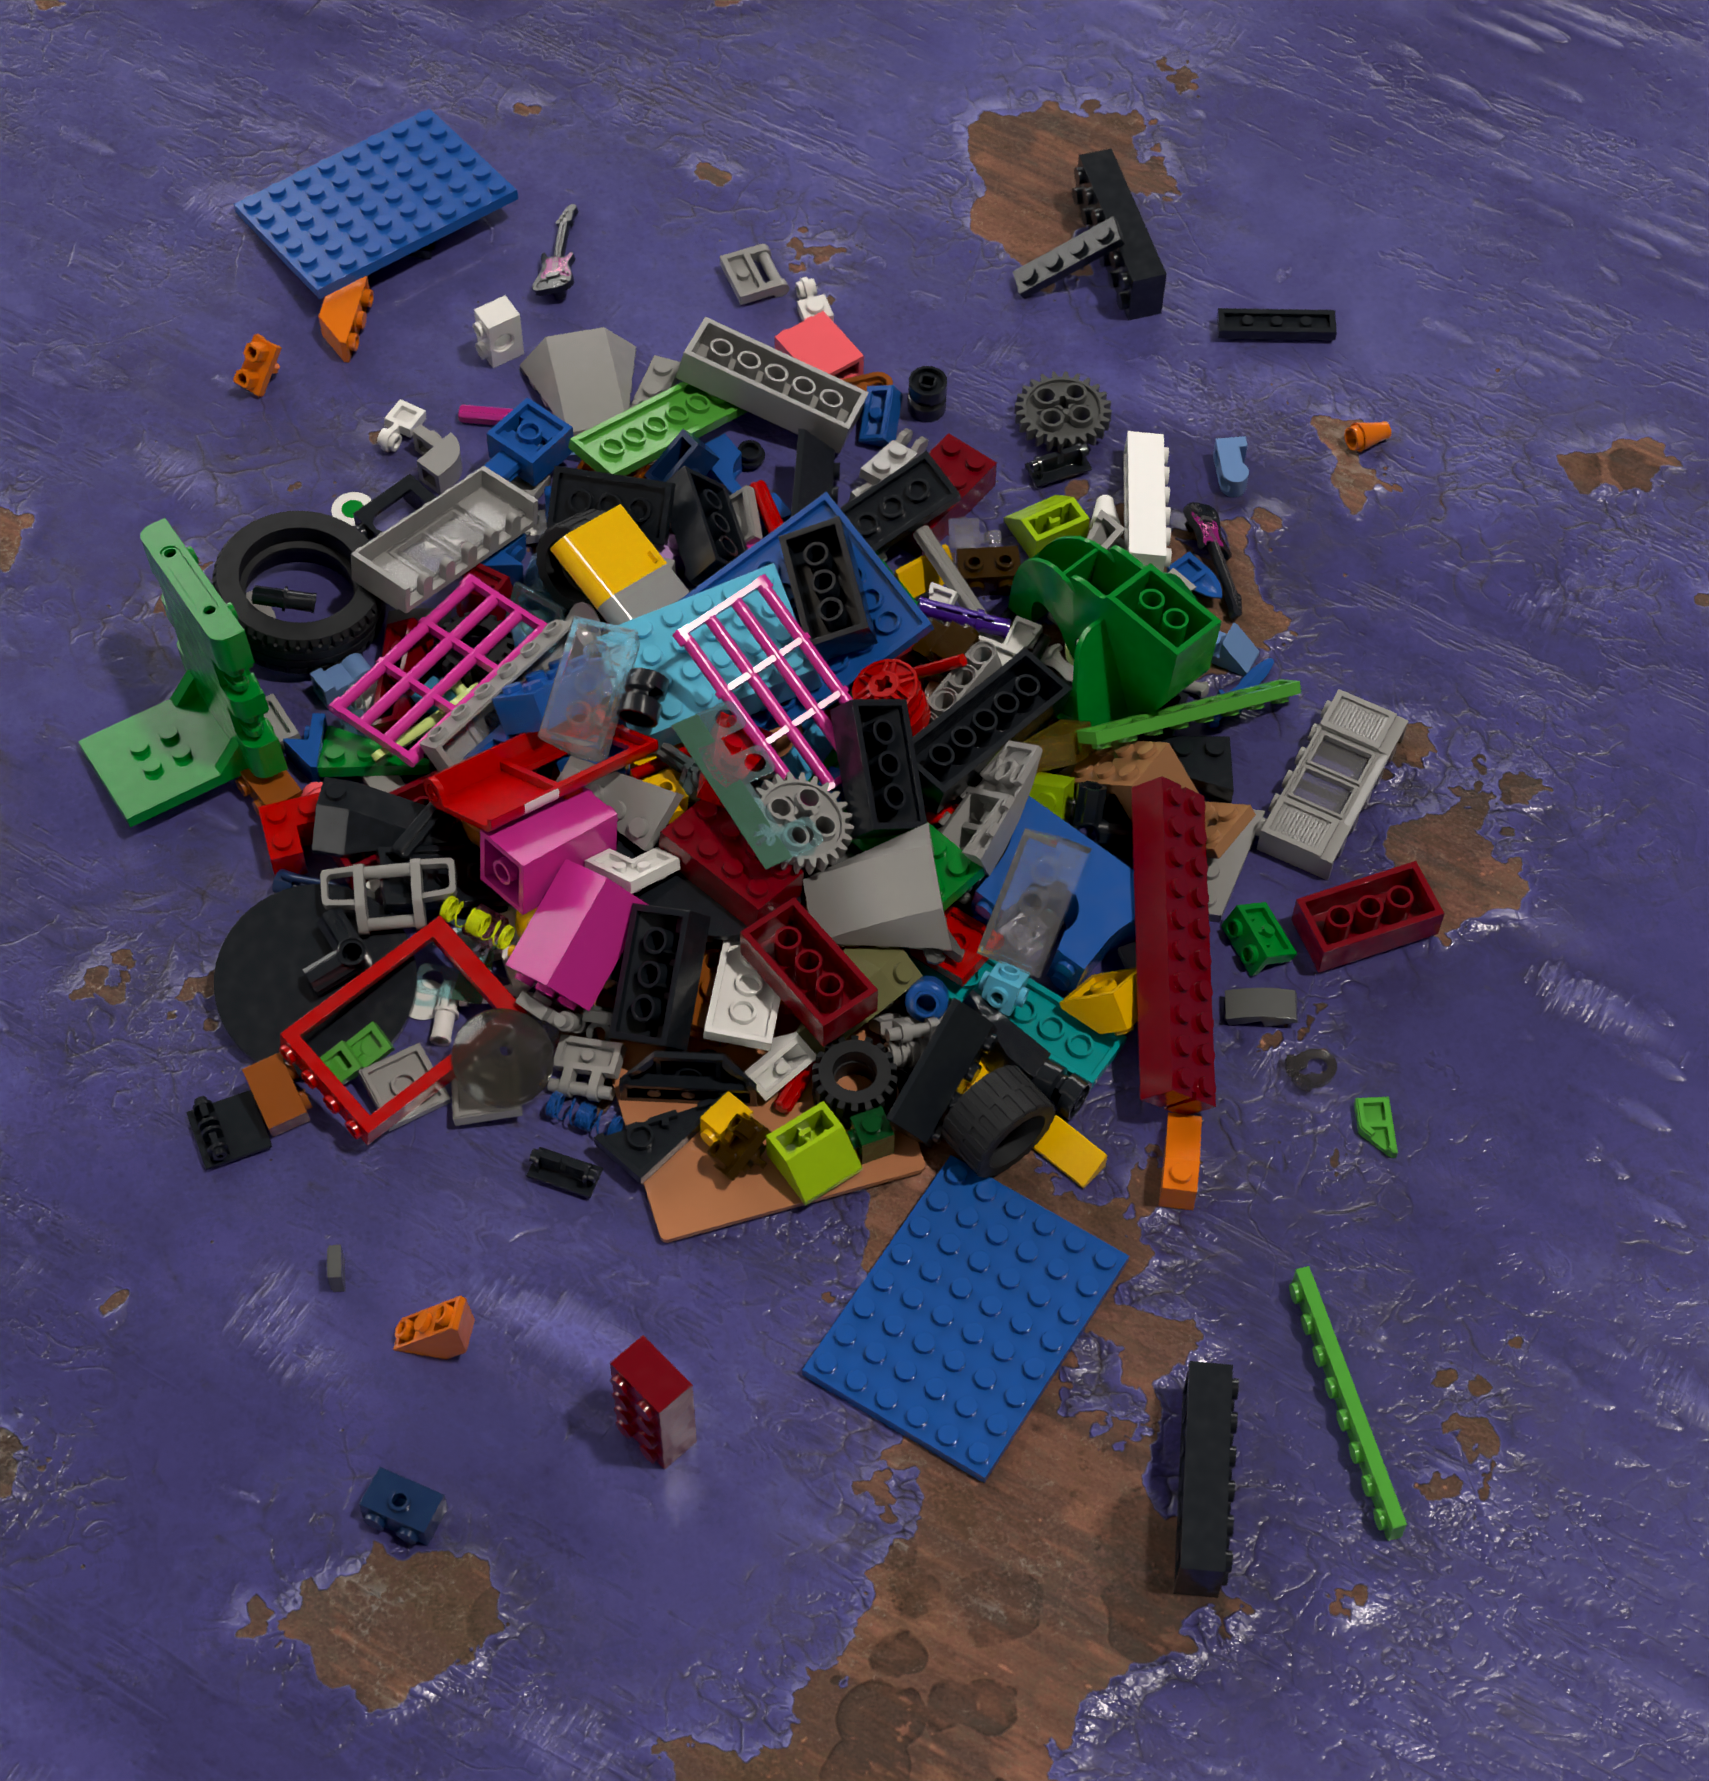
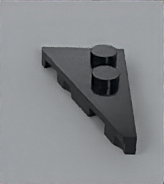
M721 1096L717 1099H706L697 1102V1107L677 1113L675 1109L650 1117L645 1122L628 1124L625 1130L607 1136L604 1133L597 1134L594 1137V1144L642 1185L701 1130L700 1117Z

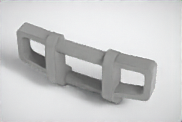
M452 858L410 859L408 863L364 867V864H353V866L326 869L320 873L321 900L324 908L330 910L341 907L342 910H355L359 936L370 935L371 931L411 927L421 930L427 925L425 903L457 895L456 866ZM422 869H449V886L447 888L424 892ZM353 876L354 899H329L328 883L330 880ZM411 876L414 914L369 918L366 880Z

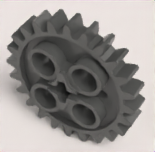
M1054 371L1049 379L1044 374H1041L1040 382L1031 379L1030 387L1023 385L1022 393L1017 394L1014 414H1016L1015 424H1019L1020 433L1026 432L1027 441L1036 439V447L1045 443L1046 451H1050L1055 446L1058 453H1061L1064 447L1069 448L1075 446L1076 443L1083 445L1088 442L1095 446L1096 439L1104 438V431L1109 430L1111 422V401L1106 400L1107 392H1099V384L1090 386L1091 378L1080 381V374L1078 373L1073 378H1069L1067 371L1063 373L1062 377H1058Z

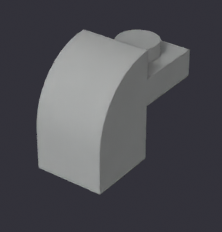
M420 424L412 430L415 450L422 455L417 460L419 480L438 494H442L446 489L451 488L461 477L463 467L460 445L457 438L451 432L442 439L436 431H430Z

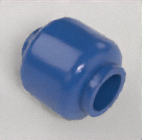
M922 976L906 991V1010L912 1018L919 1022H924L925 1018L930 1017L940 1019L948 1008V989L943 981L934 976Z

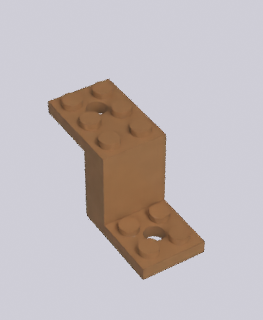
M1118 740L1112 741L1109 748L1092 749L1084 760L1074 767L1073 772L1069 776L1075 777L1074 791L1078 789V782L1094 781L1106 785V794L1116 795L1131 821L1132 787L1163 776L1180 784L1181 788L1186 787L1198 793L1171 745L1165 742L1132 741L1121 743ZM1204 801L1206 805L1207 858H1221L1255 817L1256 814L1251 805Z

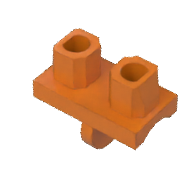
M254 334L251 343H247L243 352L245 356L244 363L240 370H236L233 381L257 396H264L272 373L276 374L279 371L280 366L276 362L282 347L269 342L260 334Z

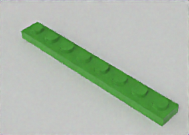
M1279 679L1159 709L1155 712H1147L1077 730L1078 743L1091 744L1092 749H1104L1111 747L1112 741L1118 740V742L1125 743L1136 741L1137 735L1140 734L1145 736L1163 734V728L1183 729L1189 727V722L1191 721L1196 723L1214 721V715L1234 716L1240 714L1239 709L1242 708L1246 710L1264 708L1265 702L1270 701L1271 704L1285 703L1289 701V696L1301 694L1300 681Z
M1309 1266L1296 1269L1293 1281L1289 1284L1290 1295L1294 1304L1299 1303L1303 1314L1301 1315V1324L1304 1333L1311 1335L1313 1340L1314 1360L1318 1367H1323L1326 1378L1324 1383L1328 1397L1335 1399L1338 1410L1336 1415L1339 1427L1342 1431H1347L1349 1436L1351 1459L1354 1464L1359 1463L1361 1468L1363 1491L1367 1497L1372 1498L1376 1508L1373 1510L1376 1526L1380 1531L1384 1530L1388 1541L1402 1538L1407 1526L1406 1520Z

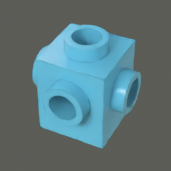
M999 960L991 972H984L980 980L978 989L983 991L981 997L1002 1014L1010 1016L1017 1006L1022 1008L1027 999L1029 989L1026 988L1031 972Z

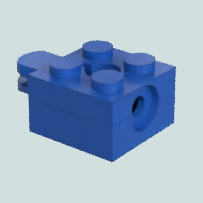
M527 397L486 433L488 454L491 460L484 466L509 482H512L518 476L535 487L554 470V466H558L573 453L568 448L570 438L574 437L573 427Z

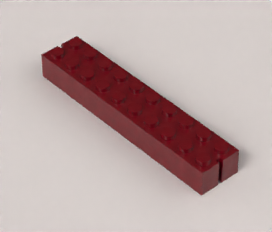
M1161 776L1132 787L1140 1100L1158 1107L1164 1106V1109L1176 1114L1190 1115L1216 1107L1215 1052L1213 1043L1214 1021L1212 1016L1213 990L1211 986L1212 960L1210 955L1208 864L1206 857L1207 834L1205 830L1206 805L1203 795L1186 787L1181 788L1180 784Z

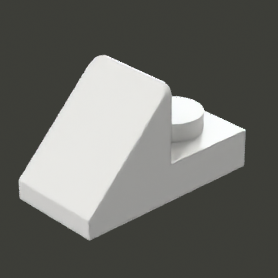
M797 1032L774 1037L771 1050L749 1067L745 1073L757 1084V1092L767 1101L816 1060L817 1055Z

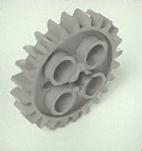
M787 772L784 780L776 774L772 782L767 779L764 780L761 788L757 787L752 796L771 826L769 828L766 824L758 825L760 831H755L753 837L764 836L756 844H762L766 841L768 846H772L775 844V835H777L792 856V858L781 863V869L785 870L789 864L793 865L795 874L799 873L802 866L805 867L808 874H812L816 866L821 872L826 869L828 864L834 866L839 857L842 858L845 854L847 847L852 841L850 834L854 829V826L848 823L853 816L852 813L844 812L848 803L837 802L836 800L840 792L836 791L830 794L827 791L830 784L828 782L822 786L817 785V776H814L810 782L806 781L804 772H801L798 779H794L791 772Z

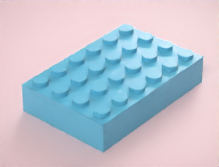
M774 563L594 635L618 703L621 696L626 693L624 685L628 672L632 668L651 669L669 679L670 684L666 698L660 703L662 711L657 726L642 728L626 723L627 728L658 740L659 746L656 752L660 750L664 742L672 746L682 743L671 726L698 714L708 731H711L720 712L733 715L722 699L718 700L715 695L716 691L685 648L680 647L672 636L676 630L690 624L763 574H766L774 585L772 587L797 621ZM758 590L743 598L745 604L779 650L794 641ZM732 607L717 615L719 621L753 667L768 658ZM706 624L690 633L727 685L742 675ZM799 647L784 656L809 692L822 687L817 671ZM773 664L759 673V676L779 703L797 697ZM748 682L732 691L749 715L767 709Z

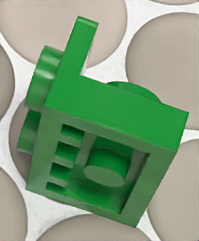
M1266 902L1236 905L1222 923V929L1251 976L1258 975L1267 964L1291 962L1297 954Z

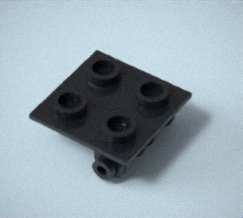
M251 1090L214 1103L208 1100L206 1096H200L194 1100L193 1110L186 1112L206 1170L272 1147Z

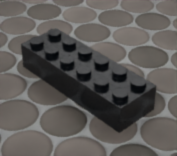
M1112 148L1080 154L1078 157V167L1074 168L1076 187L1072 189V197L1075 205L1080 206L1081 219L1084 226L1088 225L1089 229L1113 216L1119 222L1125 245L1099 258L1101 267H1106L1108 272L1107 277L1110 288H1114L1117 293L1116 298L1119 309L1124 310L1128 321L1161 314L1167 274Z
M1024 648L913 736L924 804L935 814L939 813L960 796L968 786L971 787L982 778L980 775L981 771L1009 740L1021 743L1026 742L1064 711L1072 688L1029 650Z
M1189 1361L1182 1392L1174 1594L1218 1598L1221 1585L1227 1586L1228 1576L1232 1571L1233 1550H1229L1230 1538L1233 1537L1234 1515H1230L1231 1503L1234 1502L1235 1480H1231L1232 1468H1235L1237 1452L1236 1446H1233V1437L1236 1434L1238 1412H1234L1235 1400L1238 1399L1239 1379L1233 1378V1365Z

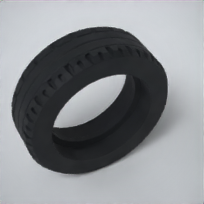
M286 511L270 514L249 523L237 531L222 547V551L218 554L214 564L213 586L225 604L231 602L239 618L238 622L246 633L256 664L284 673L310 674L320 667L325 671L336 664H340L344 658L353 653L361 654L372 644L384 622L386 602L352 580L351 553L370 541L358 529L338 518L323 513ZM306 562L322 565L339 573L354 588V597L342 610L327 618L298 623L279 620L258 610L246 598V588L259 574L272 567L286 563Z

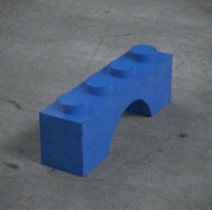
M724 433L705 443L719 458V461L706 476L725 485L730 496L742 488L736 481L742 473V453ZM770 493L783 523L791 518V510L776 493ZM758 511L762 536L764 538L769 533Z

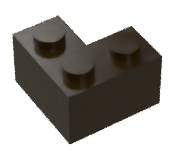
M933 618L931 623L934 630L917 641L911 649L920 663L927 664L959 654L965 655L973 644L980 641V634L968 624L961 626L953 620L951 623L945 622L942 624ZM946 671L939 674L946 677L950 673V671Z

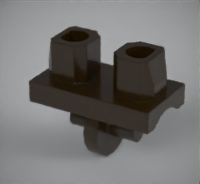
M736 1114L729 1122L727 1128L737 1135L729 1146L717 1140L707 1151V1154L715 1162L714 1167L732 1181L735 1180L741 1171L747 1174L755 1163L764 1169L767 1163L760 1156L766 1150V1145L763 1143L766 1135L771 1133L768 1128L753 1117L749 1119Z

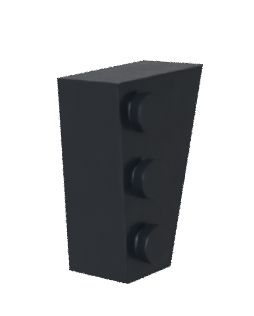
M1137 736L1136 741L1169 743L1198 793L1204 796V801L1232 802L1234 786L1230 736Z

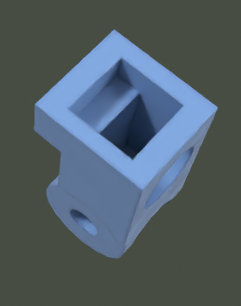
M1246 436L1217 438L1215 440L1213 459L1222 493L1229 497H1239L1246 491L1249 470L1244 464L1247 451Z
M353 653L344 658L340 664H336L325 671L320 667L311 672L313 690L328 709L327 706L336 697H341L343 692L348 690V686L355 684L371 669V666L361 654Z

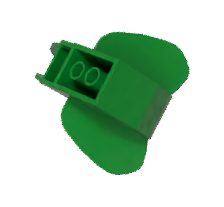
M1064 536L1047 544L1039 553L1025 560L1018 567L1011 587L1008 608L1019 617L1032 622H1036L1048 612L1054 617L1065 644L1074 659L1072 689L1073 712L1077 730L1157 711L1210 669L1222 621L1197 601L1193 593L1177 575L1161 572L1151 563L1144 565L1120 546H1112L1110 548L1111 552L1088 538Z

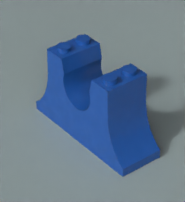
M1028 796L1021 818L1004 851L1003 857L990 876L976 890L968 915L999 933L1009 926L1014 915L1025 907L1045 906L1057 912L1064 920L1067 930L1064 932L1046 976L1051 979V982L1057 988L1071 993L1084 982L1092 970L1107 955L1118 949V947L1136 941L1134 870L1035 799Z

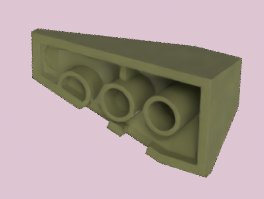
M859 945V947L844 946L842 948L844 953L878 989V1009L875 1013L837 1038L844 1037L846 1039L899 998L913 983L923 976L901 947L876 948V946ZM801 1022L796 1032L816 1055L819 1051L825 1052V1046L823 1047ZM837 1038L831 1041V1043L837 1044Z

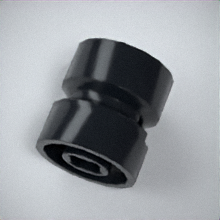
M933 366L916 368L909 376L908 412L915 420L923 423L939 420L946 411L947 377L942 370Z
M630 669L624 685L626 693L621 696L616 712L617 716L624 722L637 727H656L662 711L660 703L666 698L670 684L669 679L651 669Z
M1051 1058L1041 1066L1032 1081L1054 1105L1055 1112L1068 1120H1071L1081 1109L1092 1086L1090 1081L1076 1073L1068 1075L1067 1068Z

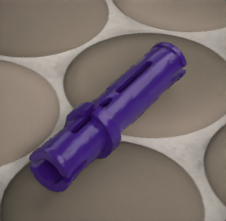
M922 596L919 597L917 606L929 619L934 618L944 623H951L953 620L961 626L968 624L978 632L996 635L1004 639L1010 630L1011 619L986 614L983 609L978 608L977 611L923 598Z

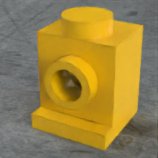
M728 1091L700 1117L702 1139L710 1147L717 1140L722 1141L725 1145L729 1142L731 1143L737 1135L727 1129L729 1122L736 1114L749 1119L751 1117L754 1118L753 1111Z

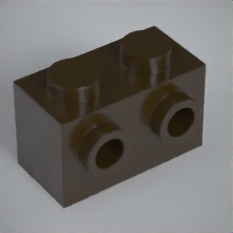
M1018 545L957 549L956 568L976 598L990 595H1010L1014 575L1021 565Z

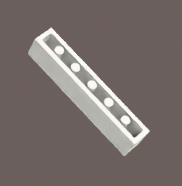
M1128 431L1123 453L1124 549L1144 565L1151 563L1163 572L1164 567H1170L1172 549L1167 548L1170 545L1171 528L1166 527L1170 522L1171 508L1165 506L1168 505L1170 498V487H1165V485H1168L1170 469L1164 466H1167L1169 447H1164V434Z

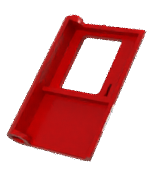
M596 703L547 731L521 733L424 779V789L428 799L436 808L479 829L490 832L561 797L567 800L583 792L582 787L656 752L659 744L658 740L629 729L622 724L619 725L609 721L605 708ZM596 740H603L625 749V751L560 782L553 781L532 771Z

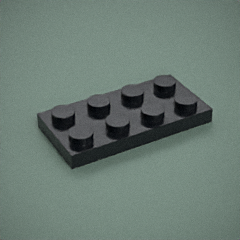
M926 450L840 509L878 556L961 501L962 498Z
M554 466L546 527L549 528L584 510L597 509L607 512L621 504L625 510H635L636 524L652 544L668 545L676 483Z
M475 844L418 846L407 859L399 858L392 850V847L377 848V865L408 863L410 859L452 858L456 866L457 895L455 897L459 899V904L461 901H464L463 908L512 906L480 879V847ZM422 869L424 892L445 889L449 886V869ZM411 876L380 879L384 911L413 910ZM446 899L425 903V909H441Z

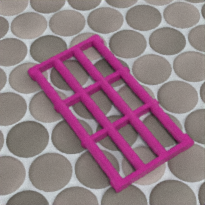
M469 573L459 582V586L426 617H422L415 628L384 657H379L375 661L376 664L341 697H336L327 707L332 714L343 719L410 767H414L424 758L423 754L425 752L419 743L427 737L429 731L409 751L395 741L433 705L447 713L434 727L440 725L451 715V712L457 706L470 700L474 696V691L480 685L492 680L498 674L497 671L503 664L513 661L520 654V650L525 644L533 641L543 632L547 623ZM472 590L486 597L450 633L436 625ZM497 605L511 613L474 649L461 641ZM521 621L535 629L498 665L485 657ZM428 632L441 640L408 673L394 665ZM452 648L465 656L432 689L418 681ZM476 664L489 672L458 704L453 705L442 697ZM385 672L398 680L360 718L347 710ZM409 688L422 696L385 734L371 726Z
M763 574L690 624L676 630L672 636L679 646L684 647L716 691L715 695L718 700L722 699L754 743L755 751L761 753L775 774H778L784 780L787 772H790L771 746V744L786 735L815 776H817L822 785L827 782L830 783L827 790L830 792L842 784L841 775L836 779L832 777L797 727L812 717L836 750L832 722L823 709L836 700L840 704L851 700L852 697L848 693L850 690L846 685H842L810 641L811 636L808 632L805 633L773 590L772 587L774 585L766 574ZM755 590L759 591L794 640L780 650L743 601L744 597ZM729 607L733 608L768 656L767 659L755 667L751 665L717 618L718 614ZM703 624L707 625L742 674L728 685L690 634ZM798 647L833 693L820 703L816 702L784 657ZM772 664L807 710L793 721L759 676L760 672ZM745 682L749 683L781 727L780 730L768 738L763 735L732 692Z

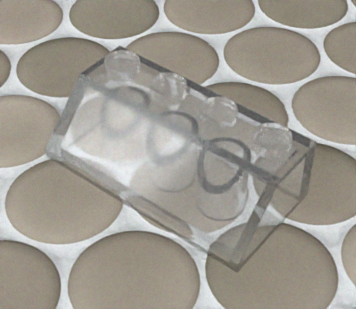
M573 616L538 738L574 757L595 762H602L608 758L619 720L616 714L621 696L626 693L624 685L629 670L634 668L640 648L637 630Z
M1025 828L977 953L1003 964L1014 965L1020 971L1039 978L1045 970L1092 849L1061 836Z

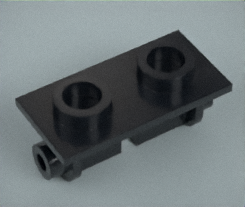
M1080 443L1061 450V453L1053 452L1041 457L1035 456L1032 461L1025 464L1037 488L1092 470L1086 458L1089 455L1088 446L1086 444L1081 445Z
M539 1147V1149L534 1148L530 1154L529 1161L532 1164L526 1176L591 1198L604 1169L591 1163Z

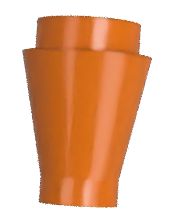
M1386 421L1352 423L1350 427L1346 428L1344 433L1346 445L1352 451L1362 452L1383 440L1389 439L1391 437V427Z

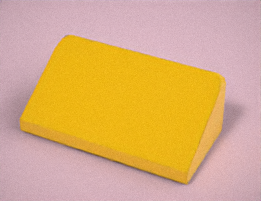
M943 544L942 547L952 560L948 545ZM925 554L895 570V576L913 598L929 591L931 582L941 586L945 584Z
M1058 1115L1054 1116L1048 1131L1038 1144L1033 1147L1036 1152L1083 1189L1106 1167L1107 1155Z

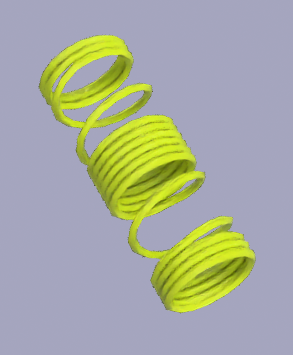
M449 896L442 904L439 916L447 923L454 919L457 928L465 926L467 933L477 938L480 937L483 941L492 938L494 947H498L500 950L506 949L511 943L515 933L514 926L509 924L503 928L496 945L494 938L495 933L501 926V920L497 922L494 932L484 939L482 936L491 923L490 914L480 909L476 910L475 907L469 914L466 923L459 926L457 925V915L463 908L464 901H461L459 904L458 898Z

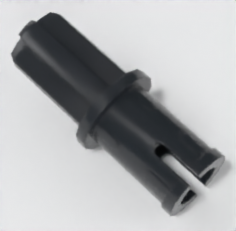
M256 585L253 587L251 600L253 604L282 608L283 612H285V609L314 613L317 593L288 590V586H285V589Z

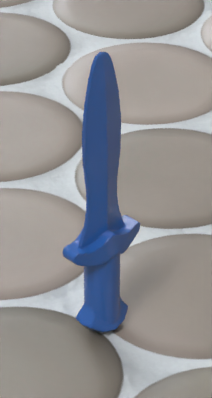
M1268 658L1257 664L1243 677L1235 688L1228 692L1259 685L1271 670L1274 660ZM1220 689L1217 695L1223 694L1225 692L1222 689ZM1220 714L1214 715V721L1205 722V724L1211 728L1219 727V721L1224 716Z

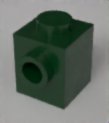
M882 1106L850 1117V1130L846 1131L854 1150L857 1151L862 1164L894 1154L895 1134L889 1121L886 1119L887 1116Z

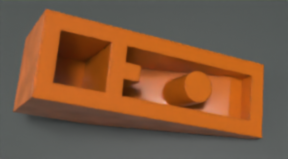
M1168 1112L1159 1206L1193 1211L1198 1188L1202 1116Z

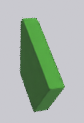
M1389 1097L1355 1098L1354 1109L1358 1134L1390 1158H1396L1398 1150Z

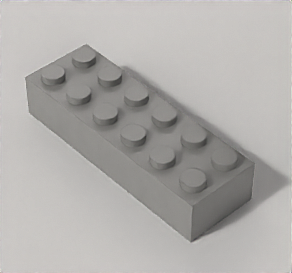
M708 317L704 318L684 351L676 378L793 433L798 434V429H805L839 454L861 414L869 393Z

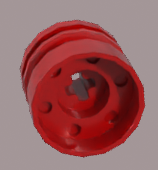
M899 659L876 661L862 669L855 678L852 687L853 699H906L912 736H915L929 724L931 717L930 706L922 690L918 675L910 664Z

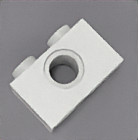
M506 296L474 309L475 323H473V329L478 338L475 346L481 359H487L490 365L495 368L524 354L520 314Z

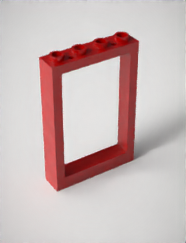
M438 916L281 1032L279 1051L289 1064L295 1063L300 1068L303 1080L311 1089L317 1088L324 1096L323 1102L333 1114L339 1113L346 1121L345 1127L355 1139L361 1138L366 1145H369L475 1062L522 1028L526 1023L527 1011L515 1003L516 999L447 922L441 916ZM433 941L500 1017L369 1115L302 1038Z

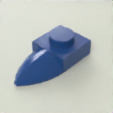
M1190 551L1172 563L1170 567H1167V573L1174 568L1197 587L1194 590L1196 593L1211 598H1222L1221 585L1215 574Z

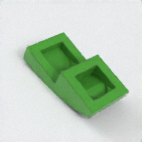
M372 1021L347 1042L340 1041L321 1056L320 1059L344 1085L356 1078L359 1070L382 1060L393 1052L395 1048L378 1024Z

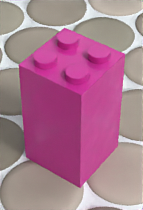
M582 787L583 792L567 800L561 797L490 832L480 830V879L522 915L539 906L565 859L585 867L586 859L609 848L616 851L618 814L611 806L606 805L596 797L589 788Z
M565 859L505 965L517 972L514 978L530 987L536 983V990L553 999L557 995L556 1001L574 1011L576 1006L590 1011L625 949L632 904H648L609 878Z

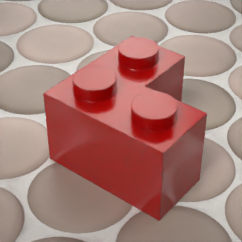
M320 792L258 807L275 876L280 869H286L300 875L308 873L302 846L313 843L316 804Z

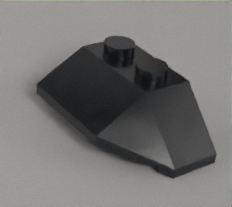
M671 1048L655 1050L624 1074L619 1081L621 1100L697 1104V1102L706 1099L722 1097L729 1091L746 1106L757 1107V1084L726 1053H719L711 1049H704L700 1052Z

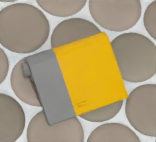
M621 504L569 532L550 548L554 556L611 628L675 603L689 593L685 585Z

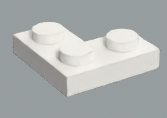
M655 847L631 859L609 848L586 859L585 868L609 878L632 894L680 870V857Z

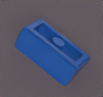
M895 385L867 386V392L869 393L864 403L858 441L863 444L885 447L892 440H896L903 395Z

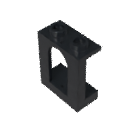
M408 474L353 513L355 528L371 541L382 533L373 524L375 518L402 497L415 510H418L425 503L436 498V496L411 474Z

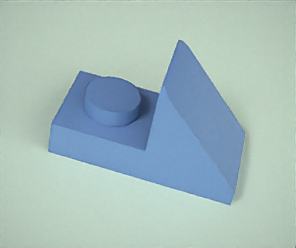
M1233 623L1227 634L1219 631L1211 663L1245 676L1254 665L1259 655V650L1238 624Z

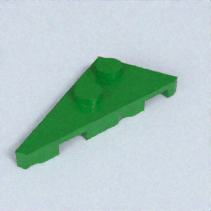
M327 726L317 768L320 777L428 775L431 773L430 760L423 758L414 767H410L395 755L375 762L371 755L376 750L382 748L381 745L369 738L334 726Z

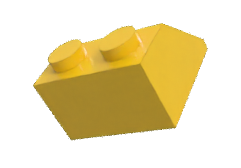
M1137 967L1091 975L1059 1002L1061 1009L1099 1034L1114 1032L1116 1036L1132 1031L1134 1029L1133 1025L1138 1021Z

